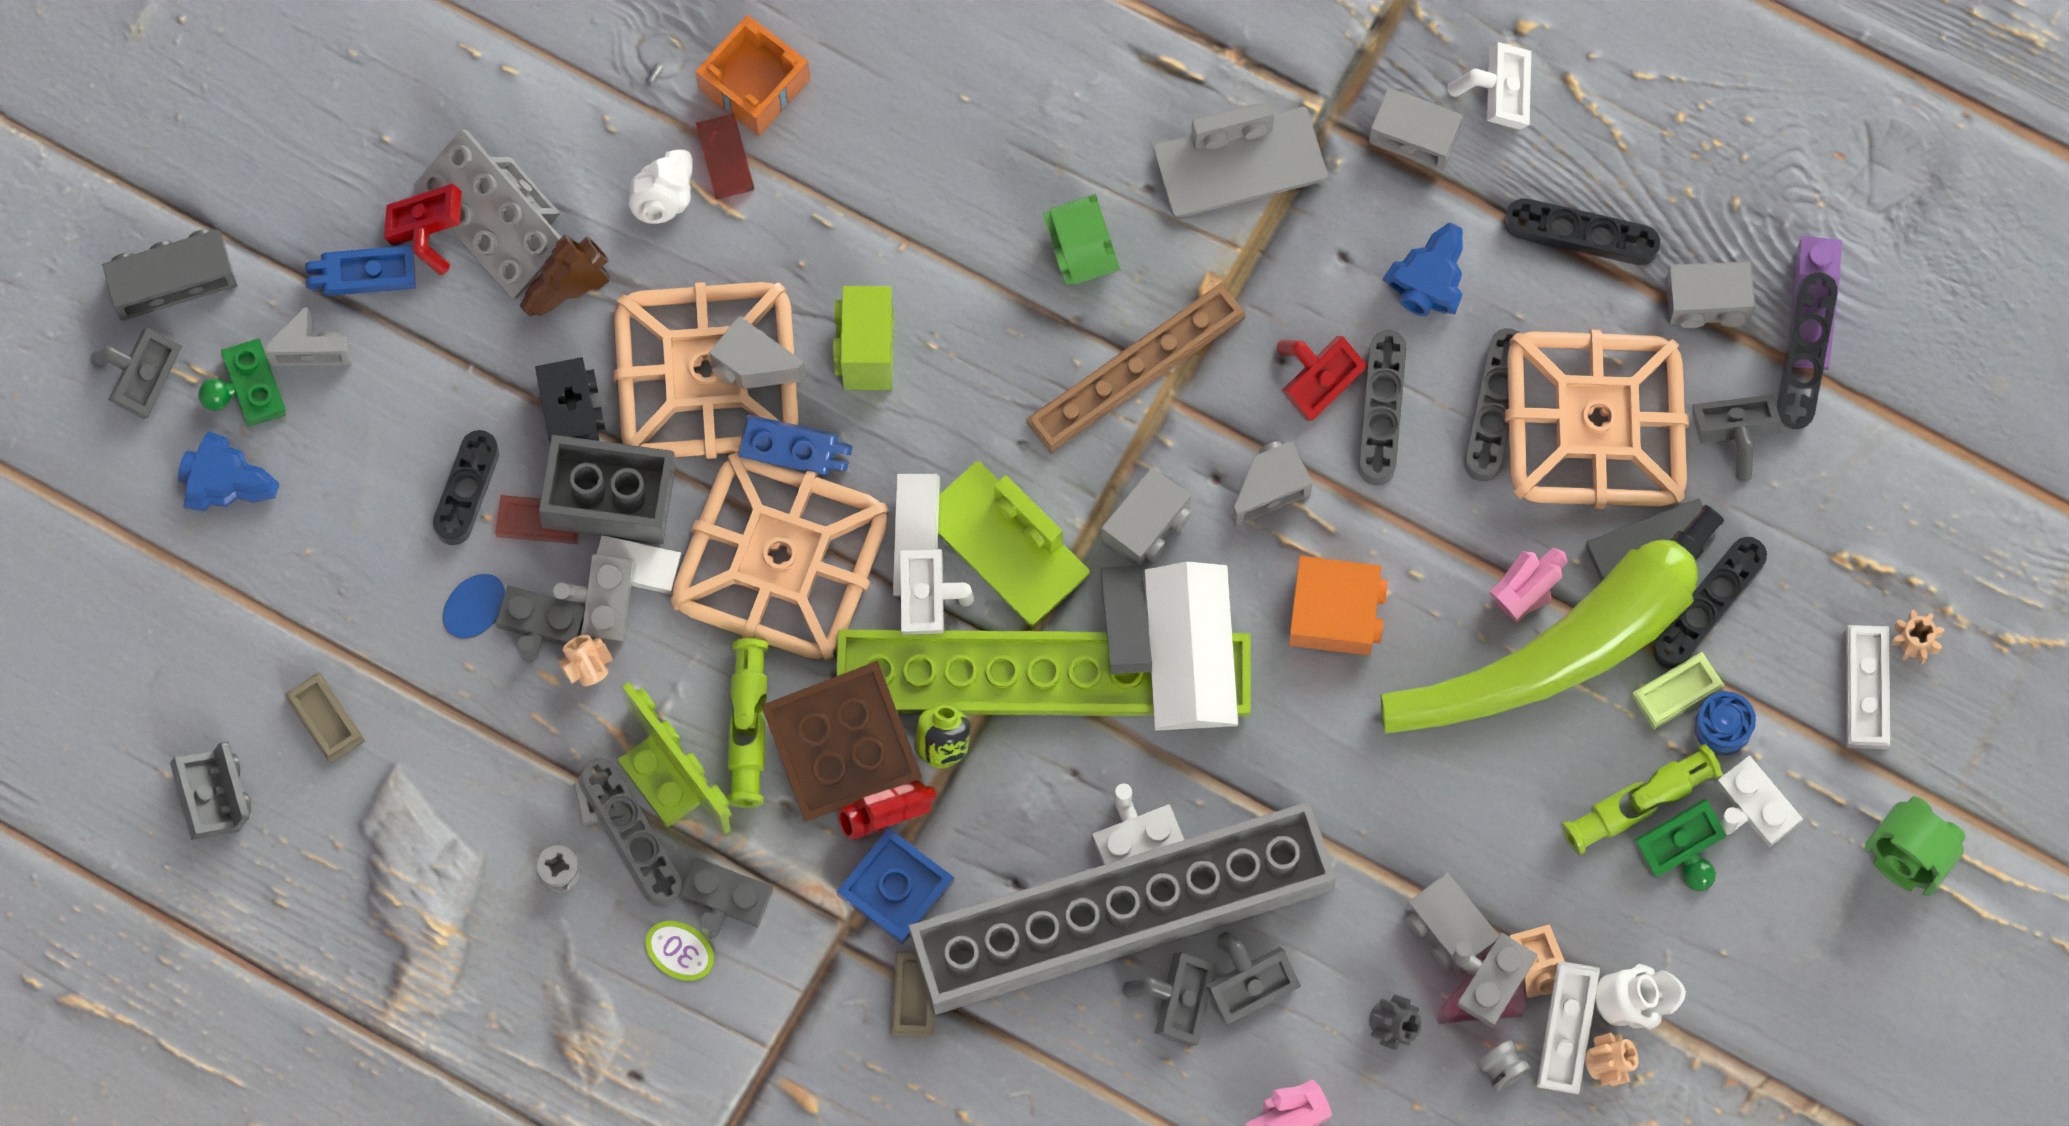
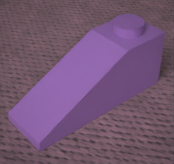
M1808 236L1801 237L1795 252L1790 330L1798 287L1806 275L1821 272L1830 275L1836 282L1838 298L1842 240ZM1817 279L1815 285H1809L1807 288V293L1814 295L1812 307L1803 305L1802 313H1817L1825 317L1826 308L1817 309L1819 298L1828 295V288L1822 287V280ZM1837 299L1823 370H1828L1830 364ZM1807 319L1801 324L1799 334L1804 341L1808 343L1815 342L1821 335V326L1816 320ZM1800 359L1793 364V367L1814 369L1812 363L1806 359Z

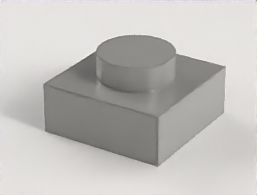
M608 776L589 779L592 785L599 783L606 793L602 798H599L601 804H604L610 797L619 794L616 788L611 793L606 789L604 781ZM575 782L572 786L581 825L600 822L583 794L579 783ZM615 803L610 806L608 814L610 820L622 818L624 815L622 803Z

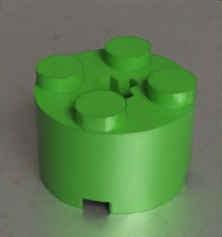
M1096 193L1050 208V211L1043 213L1066 286L1081 284L1120 271Z
M1913 796L1908 802L1901 801L1892 807L1866 841L1865 849L1868 853L1872 848L1877 856L1873 864L1894 884L1910 892L1915 886L1925 889L1921 895L1929 896L1937 890L1964 853L1962 842L1965 840L1966 835L1958 825L1952 822H1945L1933 813L1931 806L1925 800Z

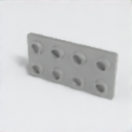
M1270 100L1193 119L1191 135L1157 143L1153 149L1172 215L1175 219L1324 182L1328 176L1308 109L1306 107H1299L1274 114Z
M460 130L415 182L414 187L421 194L453 183L462 191L460 225L450 229L511 298H518L540 274L542 267L545 265V260L552 254L551 251L556 247V242L561 238L551 226L561 213L511 157H490L467 130Z

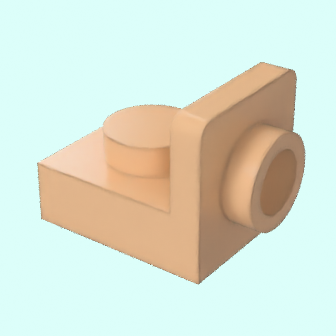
M1550 924L1510 935V938L1538 954L1523 979L1526 996L1531 998L1552 994L1557 961H1565Z

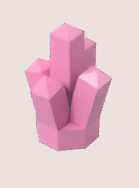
M1552 548L1538 561L1535 553L1522 551L1502 580L1489 591L1490 597L1515 623L1520 622L1528 613L1551 602V591L1549 589L1563 578L1561 569L1568 563L1565 552Z
M1312 1079L1296 1087L1275 1089L1272 1098L1264 1101L1263 1115L1245 1123V1126H1318L1328 1121L1332 1114L1323 1091Z

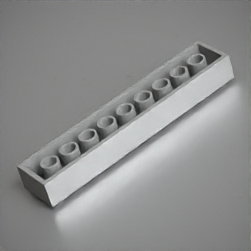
M1309 801L909 925V933L934 1014L937 1015L1332 892L1335 888L1336 877Z

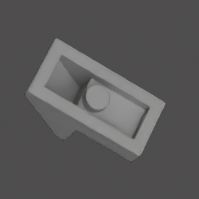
M305 307L265 345V353L271 366L352 365V348L348 337L342 336L337 332L325 331L318 333L317 336H312V317L308 307Z

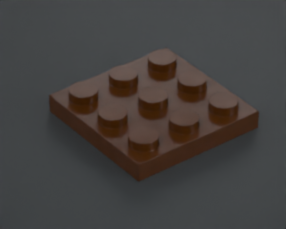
M878 661L761 705L805 822L839 810V808L852 804L866 796L896 788L922 778Z

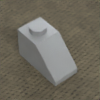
M738 316L709 352L711 366L713 367L712 372L724 383L731 385L734 382L743 389L800 382L805 377L804 362L741 316Z
M1293 440L1285 444H1281L1280 441L1270 443L1259 450V454L1255 455L1234 506L1233 521L1236 526L1311 496L1312 481Z

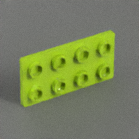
M976 461L939 494L938 535L1029 626L1034 627L1089 577L1090 570L1063 544V530L1007 475L998 480L980 461Z
M627 682L622 686L627 707L649 737L617 759L619 766L666 828L701 804L720 831L726 835L731 831L729 817L732 816L731 811L727 807L730 805L727 798L716 784L709 788L708 782L703 775L705 770L693 753L689 752L687 755H684L683 749L678 742L681 739L667 720L662 723L658 721L659 717L654 711L656 706L642 687L636 691L630 682Z

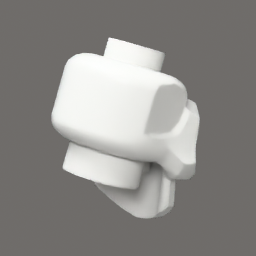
M667 151L665 158L654 160L634 176L629 186L628 205L631 213L637 219L651 224L665 223L674 218L676 214L682 213L690 203V179L693 166L692 155L688 151Z
M1639 963L1632 969L1621 970L1603 976L1598 981L1594 1004L1597 1012L1610 1025H1629L1634 1029L1647 1028L1650 1030L1661 1023L1662 1015L1673 1014L1684 1001L1686 991L1683 984L1667 971L1662 970L1655 973L1653 968Z

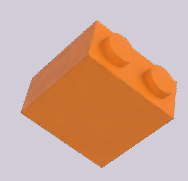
M1300 556L1288 646L1370 656L1373 643L1381 644L1384 619L1376 618L1377 604H1385L1388 580L1380 579L1382 566Z

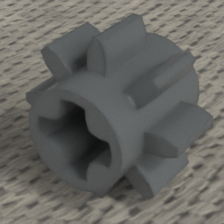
M1396 994L1393 995L1391 1001L1381 999L1373 1007L1369 1016V1025L1373 1030L1371 1036L1380 1039V1045L1397 1050L1399 1043L1410 1045L1417 1038L1421 1030V1018L1418 1014L1420 1009L1410 1005V999Z

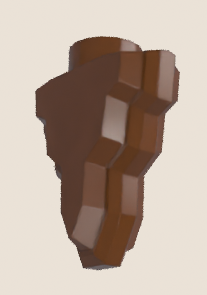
M564 234L556 242V247L551 251L552 254L545 260L541 274L531 282L520 303V307L529 316L545 314L555 309L564 300L579 298L589 290L600 289L609 282V273L603 268L609 260L602 249L589 236H586L581 242L577 243L574 239Z

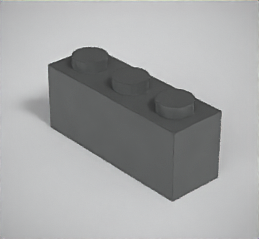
M210 229L198 230L190 234L189 238L176 242H158L152 245L150 250L137 254H118L110 262L102 264L113 305L121 321L238 286L227 248L219 229L213 231Z

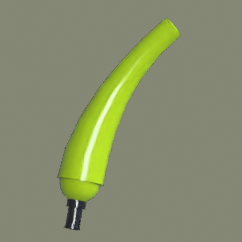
M1704 504L1701 508L1702 510L1683 532L1677 531L1670 540H1655L1642 545L1637 550L1630 549L1610 573L1566 616L1524 647L1479 670L1431 686L1382 693L1381 714L1384 733L1440 727L1494 715L1549 698L1608 671L1655 640L1694 602L1692 594L1698 581L1696 560L1704 552L1702 546L1725 520L1713 508Z

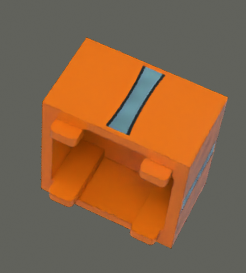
M748 14L695 71L698 90L757 136L764 132L810 81L808 60Z

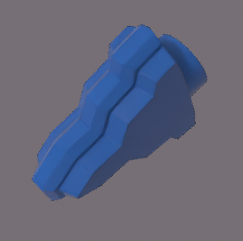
M1449 222L1431 235L1425 247L1411 249L1403 262H1393L1383 277V281L1401 294L1399 303L1406 310L1419 316H1427L1431 309L1444 314H1456L1463 295L1458 289L1462 272L1457 265L1463 250L1462 228Z
M209 431L201 441L197 452L187 450L184 453L178 471V482L187 484L183 505L185 509L206 511L211 505L227 507L237 499L253 503L274 499L280 486L279 482L263 468L247 464L243 452L229 447L227 438Z

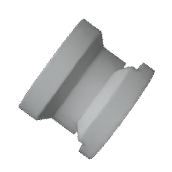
M552 845L544 849L537 859L536 869L542 884L547 890L554 893H564L577 885L581 869L576 855L570 848L563 845Z
M1512 1040L1499 1045L1477 1062L1481 1071L1488 1072L1491 1076V1085L1496 1092L1510 1086L1531 1069L1529 1064L1524 1060H1520L1515 1053L1516 1046Z

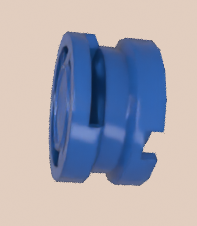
M1721 691L1712 694L1703 702L1695 719V734L1701 745L1706 744L1712 751L1717 753L1716 755L1737 753L1747 745L1755 729L1756 714L1753 706L1744 696L1735 692Z

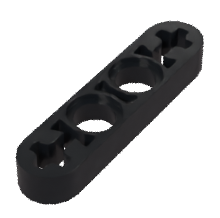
M1517 199L1509 205L1505 215L1507 231L1518 239L1629 264L1646 265L1651 263L1656 258L1660 248V237L1650 226L1537 200ZM1521 211L1529 213L1528 219L1530 221L1526 223V226L1518 225L1519 220L1517 217H1519ZM1542 215H1547L1544 232L1539 231ZM1557 219H1567L1573 224L1574 231L1568 236H1559L1553 232L1551 224ZM1604 227L1612 233L1613 241L1607 245L1596 244L1591 238V232L1596 228ZM1621 232L1627 233L1623 249L1617 248ZM1639 238L1646 239L1648 247H1646L1644 253L1636 251L1637 245L1634 243H1637Z
M1823 272L1806 275L1798 287L1776 405L1782 425L1790 429H1802L1812 422L1816 411L1837 299L1835 280ZM1817 279L1822 280V287L1828 288V295L1819 298L1817 309L1826 308L1825 317L1817 313H1802L1803 305L1808 307L1813 305L1814 295L1807 293V288L1809 285H1815ZM1807 319H1814L1821 326L1819 339L1812 343L1804 341L1799 334L1801 324ZM1800 359L1809 360L1814 367L1813 377L1805 383L1796 381L1792 375L1793 364ZM1789 385L1798 389L1811 388L1810 397L1801 394L1799 404L1800 407L1806 409L1805 416H1798L1796 423L1791 422V415L1785 413L1786 405H1793L1796 393H1787Z
M1754 537L1738 539L1692 594L1694 602L1655 640L1653 654L1655 660L1660 665L1673 669L1687 661L1758 576L1767 560L1766 548L1760 540ZM1739 550L1743 553H1747L1749 550L1756 553L1753 559L1755 563L1747 562L1738 575L1733 569L1741 558ZM1717 578L1730 580L1734 587L1733 594L1728 597L1717 596L1712 591V581ZM1701 608L1708 614L1709 623L1701 628L1694 627L1688 623L1686 613L1690 609ZM1682 630L1687 636L1679 647L1681 655L1676 652L1670 656L1664 653L1666 648L1664 641L1669 644L1673 643Z

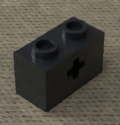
M583 357L535 366L549 443L551 444L552 435L600 441L598 432L605 431L606 428L602 408H593L591 394L599 393L594 369L586 370ZM575 400L576 409L568 410L567 401Z

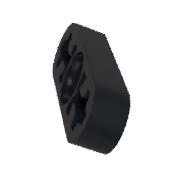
M472 431L462 440L435 512L433 526L438 538L445 544L458 545L463 543L470 536L499 459V448L496 439L487 431ZM481 443H486L487 450L490 453L481 454L477 463L479 471H484L481 474L472 468L475 457L471 447L478 448ZM463 478H471L478 483L477 491L470 497H461L455 492L457 482ZM452 501L461 507L458 520L462 527H456L452 530V533H447L443 522H451L456 511L454 504H449Z

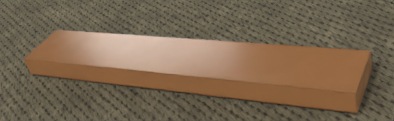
M1222 283L1218 284L1026 419L1027 425L1049 453H1053L1245 318L1244 310Z

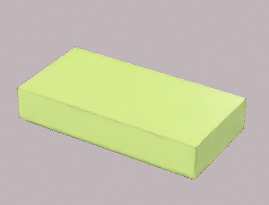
M1700 652L1632 693L1631 697L1652 729L1655 730L1706 700L1712 694L1723 690L1725 685L1703 652Z

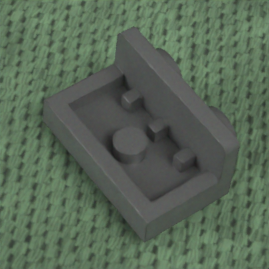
M229 742L219 743L213 751L177 756L172 759L170 766L191 840L238 832L249 819L251 802L248 794L242 791L239 780V759L236 754H232Z

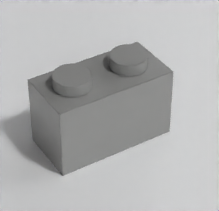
M1388 87L1371 127L1369 144L1444 171L1460 132L1463 115L1457 113V110L1448 104L1441 102L1433 104L1422 100L1411 90L1403 88L1395 90Z
M1751 261L1669 266L1665 279L1669 325L1680 324L1683 328H1698L1705 323L1721 322L1723 326L1733 327L1742 325L1745 321H1750L1755 308Z
M1151 467L1101 528V541L1135 566H1143L1147 560L1154 562L1166 547L1167 543L1164 539L1171 530L1174 529L1178 532L1192 514L1189 510L1191 495Z
M1448 872L1408 901L1406 908L1408 916L1405 919L1409 927L1419 938L1424 935L1434 947L1431 952L1436 961L1446 971L1451 968L1456 976L1465 971L1453 962V954L1459 941H1469L1473 947L1471 955L1481 959L1490 952L1499 937Z

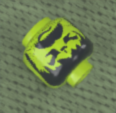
M948 705L932 707L924 711L918 719L914 747L918 756L928 765L935 768H947L962 761L967 754L971 731L968 718L959 710Z

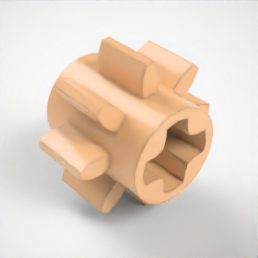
M1911 610L1908 616V623L1903 620H1897L1893 628L1901 633V635L1893 638L1891 646H1900L1903 652V661L1908 659V657H1918V661L1924 664L1927 659V651L1933 654L1939 653L1942 646L1934 639L1942 636L1944 628H1936L1932 622L1934 614L1930 613L1927 617L1917 616L1916 611ZM1912 631H1916L1918 637H1925L1924 642L1920 643L1918 637H1910Z
M581 635L564 645L563 652L566 657L558 660V663L570 683L579 680L582 686H590L606 677L608 669L605 664L613 661V658L601 638L593 641L590 635Z
M1612 1032L1594 1037L1596 1047L1590 1048L1585 1055L1586 1067L1591 1077L1595 1080L1601 1079L1602 1085L1611 1084L1612 1087L1630 1082L1628 1072L1634 1071L1638 1066V1054L1633 1043L1628 1039L1623 1040L1621 1034L1613 1035Z

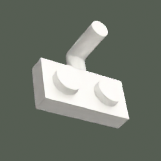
M1500 42L1495 43L1489 47L1488 72L1473 69L1448 84V93L1453 97H1458L1475 86L1488 88L1487 121L1519 130L1527 127L1530 117L1531 51Z
M941 549L900 551L902 634L944 633L943 600L958 599L959 604L964 607L972 605L974 595L970 585L964 582L943 583V552Z
M1750 755L1716 782L1718 788L1735 807L1728 808L1720 821L1726 834L1733 833L1744 823L1748 822L1764 843L1771 847L1801 824L1803 820Z
M1125 783L1119 784L1115 790V805L1122 822L1092 834V839L1103 865L1184 840L1170 804L1138 816L1132 803V789Z

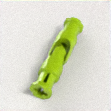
M744 638L732 642V650L736 652L735 674L731 675L730 697L734 706V713L731 715L729 728L728 770L732 772L731 794L727 795V800L730 806L754 808L764 805V796L760 795V775L765 770L766 720L761 705L765 704L767 700L768 678L764 675V653L769 650V644L764 640ZM737 733L745 734L748 737L756 736L752 743L744 746L738 745Z
M1706 744L1698 746V752L1680 762L1673 760L1657 769L1653 776L1646 781L1645 785H1642L1643 781L1628 785L1592 805L1591 811L1573 822L1565 820L1561 823V828L1568 844L1580 856L1585 853L1587 846L1603 837L1611 839L1654 814L1658 809L1657 806L1655 807V804L1677 802L1691 794L1692 788L1711 777L1714 779L1722 777L1723 773L1716 756ZM1699 765L1701 766L1699 770L1692 774H1689L1690 770L1696 768ZM1628 793L1630 807L1642 815L1629 819L1620 812L1619 801L1624 794Z

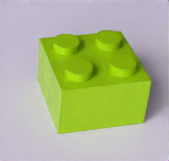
M843 286L842 300H835L834 303L836 338H834L833 361L835 363V376H842L844 390H892L894 337L892 286Z

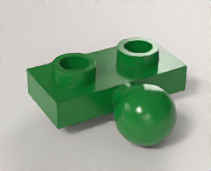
M260 338L222 349L221 357L230 381L225 383L220 379L213 378L203 382L198 391L201 405L208 410L218 411L227 406L230 398L236 397L247 427L285 416L286 409Z
M1702 799L1632 841L1652 877L1657 878L1683 862L1685 865L1682 872L1684 883L1694 891H1704L1709 889L1715 882L1716 871L1712 863L1706 859L1699 858L1698 853L1727 837L1708 800Z

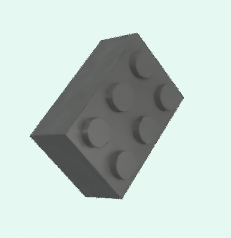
M552 435L539 508L541 527L663 544L676 470L674 451Z

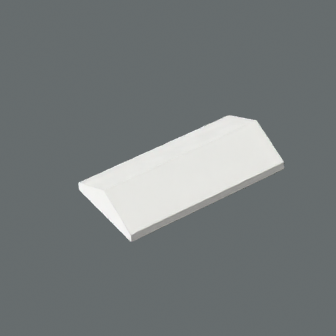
M1186 561L1146 569L1145 583L1152 656L1151 678L1155 731L1238 726L1227 565Z

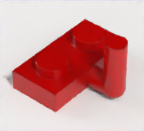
M452 183L387 204L384 239L392 246L413 240L412 251L418 258L439 275L447 273L450 263L429 246V235L460 225L462 191Z
M1336 336L1317 356L1301 340H1281L1276 346L1277 352L1280 355L1296 356L1305 367L1281 391L1306 421H1313L1368 367L1343 336Z

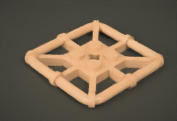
M697 282L695 287L643 290L628 295L622 294L616 300L617 307L614 316L617 369L613 371V382L618 385L620 435L623 444L674 451L675 458L706 455V459H717V454L738 453L742 436L716 438L714 409L742 407L753 416L779 421L748 395V389H743L734 382L728 385L721 381L714 373H711L710 377L703 378L701 374L695 373L694 370L701 367L702 361H710L709 352L730 327L709 328L707 302L761 298L743 319L756 326L771 308L775 307L777 343L794 354L792 311L789 297L786 294L787 289L780 283L774 285L773 283L753 282L706 286V282ZM696 303L698 328L668 330L642 307ZM630 317L638 321L663 342L664 364L633 367ZM665 379L667 401L636 433L634 383L637 381ZM796 382L780 384L782 420L786 423L798 425ZM703 410L705 439L647 443L675 412Z
M1590 329L1588 333L1533 331L1524 334L1516 333L1509 340L1510 347L1507 357L1509 409L1505 410V422L1509 424L1510 476L1512 485L1516 489L1513 493L1520 500L1525 498L1528 501L1537 503L1592 505L1594 509H1605L1606 505L1662 507L1671 504L1678 505L1685 499L1684 492L1687 483L1685 429L1689 427V415L1685 414L1683 361L1678 350L1680 345L1673 338L1669 341L1666 338L1653 335L1602 334L1600 329ZM1538 348L1588 349L1590 376L1565 375ZM1603 350L1657 352L1632 377L1603 376ZM1523 357L1532 363L1555 386L1556 409L1525 408ZM1666 361L1669 413L1640 412L1639 385ZM1595 408L1600 409L1602 416L1608 417V422H1603L1601 427L1595 426L1588 419V416L1593 413ZM1525 423H1556L1557 450L1527 477ZM1640 426L1665 427L1669 429L1671 478L1641 449ZM1564 458L1592 459L1593 488L1539 487L1536 485ZM1606 459L1631 460L1661 491L1607 489Z
M737 452L728 455V460L717 473L700 519L694 521L690 530L693 536L674 581L673 596L670 598L674 610H680L683 614L695 620L742 635V639L754 638L764 640L770 646L805 658L823 659L824 662L834 658L833 653L838 649V629L849 628L861 594L866 593L870 585V581L867 578L886 532L887 516L890 514L886 503H880L868 494L818 478V473L807 470L806 473L784 466L741 458ZM747 471L799 488L790 514L762 505ZM734 476L738 479L752 509L743 535L715 525ZM812 493L862 510L826 527L802 519ZM866 524H871L853 572L822 562L831 540ZM708 540H716L738 548L728 571L690 587ZM780 546L787 547V555L791 557L788 562L783 561L781 564H775L774 558L769 556L770 551H778ZM817 576L847 586L827 638L808 601ZM734 583L759 592L748 620L695 602ZM771 596L798 605L815 643L760 625Z

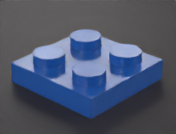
M888 827L836 892L837 896L903 945L910 937L909 925L923 921L952 885L954 877Z

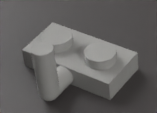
M592 554L588 587L566 583L555 585L553 593L556 598L586 603L581 635L624 641L635 560Z
M1503 933L1500 934L1484 961L1471 955L1473 947L1466 940L1457 943L1453 954V962L1474 976L1460 998L1457 1007L1494 1028L1538 956L1535 952Z

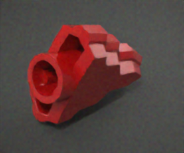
M919 780L896 788L866 796L852 804L839 808L837 814L838 822L845 837L855 841L929 813L931 811V803L935 800L937 794L934 787L925 786Z

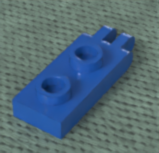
M412 245L326 252L321 254L320 261L305 263V273L322 274L321 276L307 277L306 288L322 289V293L327 296L416 289L415 258Z
M747 414L738 456L803 471L809 470L818 474L829 475L831 468L847 471L849 462L845 459L834 457V454L851 455L853 446L837 442L839 435L833 432Z

